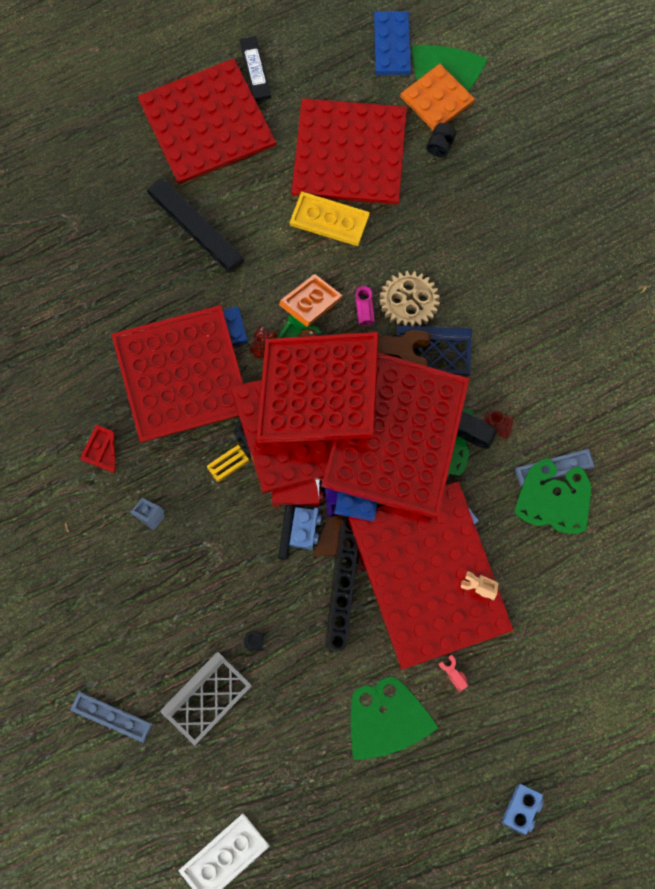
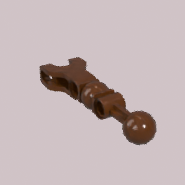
M304 329L297 337L319 335L315 330ZM410 330L401 337L379 336L378 353L429 367L427 359L416 356L413 353V349L427 346L431 341V335L425 331ZM342 332V333H339V334H352V333Z

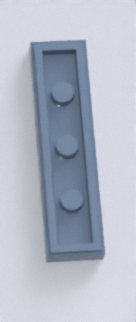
M589 449L551 458L550 460L557 468V473L547 480L566 476V473L575 467H581L584 471L594 468ZM538 462L515 468L520 488L523 487L530 468ZM544 465L541 468V471L544 474L549 473L550 468L547 465Z
M80 691L70 709L79 715L142 743H145L153 724Z

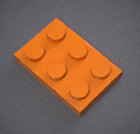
M314 274L281 299L279 306L308 327L336 305L343 295Z

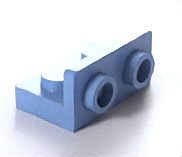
M295 507L290 547L313 550V545L318 543L319 533H316V525L320 526L322 514H318V508L314 507V510Z

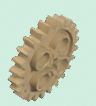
M406 271L405 276L399 272L398 278L393 275L392 282L386 281L387 286H383V292L380 293V298H382L380 305H383L381 311L386 312L385 318L391 316L390 323L397 321V326H400V324H403V326H414V324H417V326L421 327V322L427 325L428 319L433 320V314H437V308L440 304L438 302L440 295H436L438 288L433 289L435 283H428L429 277L422 279V273L417 277L416 271L412 275H409V272ZM405 286H410V287H412L413 289H412V290H406L404 287H405ZM419 297H424V298H426L427 300H426V301H421V300H419L418 298H419ZM399 299L401 302L394 303L392 300ZM413 310L415 314H409L407 311Z

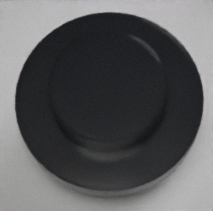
M257 631L247 633L244 638L245 647L250 651L260 650L264 645L262 634Z

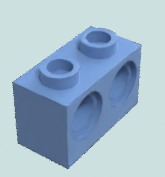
M517 784L501 823L523 835L531 832L536 822L533 820L535 813H539L544 804V801L541 800L543 795L522 784ZM526 794L530 795L533 799L530 807L523 803V797ZM517 814H521L524 817V824L522 826H518L514 821Z

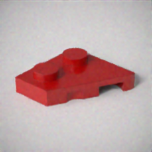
M96 425L80 460L115 474L114 431Z

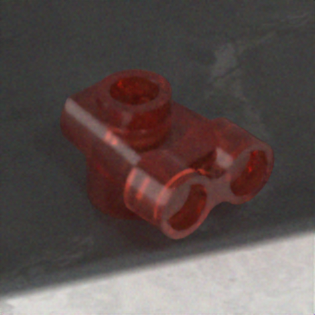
M258 328L253 335L254 341L250 347V352L256 358H264L266 339H276L277 334L273 331L267 332L263 328Z
M499 411L486 412L483 418L484 422L496 428L500 437L508 439L514 423L513 418L504 417Z

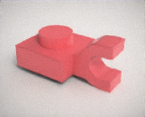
M451 655L448 657L451 666L447 667L443 662L438 665L448 674L449 679L460 693L468 687L466 684L468 680L461 671L458 672L454 668L456 660Z

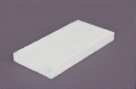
M243 813L178 871L192 889H223L268 849L270 845Z

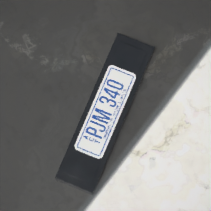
M257 37L239 39L255 101L270 99L271 92Z

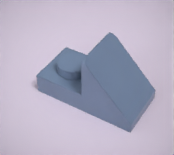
M144 498L130 512L152 530H155L165 518L163 514L165 511L161 507Z

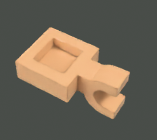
M469 571L466 573L465 579L470 580V582L463 580L461 588L466 590L476 588L475 592L481 596L492 600L495 599L498 591V582L482 575L478 578Z

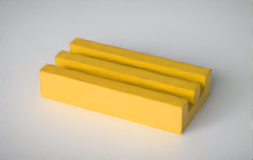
M237 445L208 464L207 468L219 483L250 461L241 450V447ZM238 452L237 455H235L234 457H232L231 459H229L228 461H226L225 463H223L222 465L213 470L214 467H216L217 465H219L220 463H222L223 461H225L226 459H228L229 457ZM239 458H243L241 461L233 465L231 468H229L219 476L217 475L218 472H220L221 470H223Z

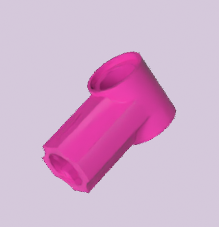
M361 286L356 290L355 294L358 323L362 326H370L375 323L372 291L367 286ZM366 295L368 298L362 300L359 298V296Z

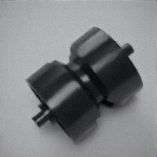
M438 123L435 125L432 132L433 136L430 137L426 149L430 154L444 158L447 157L457 132L448 124Z

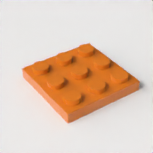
M441 64L429 71L400 95L432 130H434L435 125L438 123L447 124L475 101V98Z

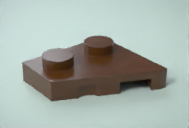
M331 516L327 518L314 551V558L336 555L339 525L346 516ZM344 539V546L351 549L350 541Z

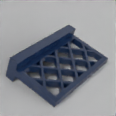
M397 326L396 337H401L410 330L425 331L431 335L429 343L431 346L425 352L416 347L422 354L419 357L426 358L430 363L429 367L433 366L435 369L455 375H470L472 329ZM440 341H445L450 346L443 353L435 346ZM458 342H467V349L462 354L454 347ZM432 348L440 354L433 362L426 355ZM451 348L459 356L452 363L445 356ZM440 358H443L449 366L445 369H439L435 363ZM461 358L466 363V370H458L453 364Z

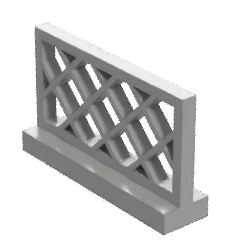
M216 652L160 712L195 746L252 685L219 652ZM222 664L229 668V678H217V669ZM215 672V678H209ZM232 672H233L238 678H232ZM206 680H215V693H203V684ZM217 680H229V692L217 693ZM232 680H241L246 685L240 692H232ZM201 687V693H195ZM232 694H238V695L232 700ZM192 695H201V708H188V699ZM203 695H215V707H203ZM217 695H229V704L226 707H217ZM186 702V708H180ZM217 709H223L217 716ZM178 710H186V723H177L172 716ZM188 710H201V722H188ZM203 710H215V719L212 722H203ZM209 724V725L203 730V725ZM180 725H186V731ZM188 725H201V733L195 740L189 735Z

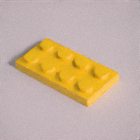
M301 192L290 220V226L359 246L370 212Z

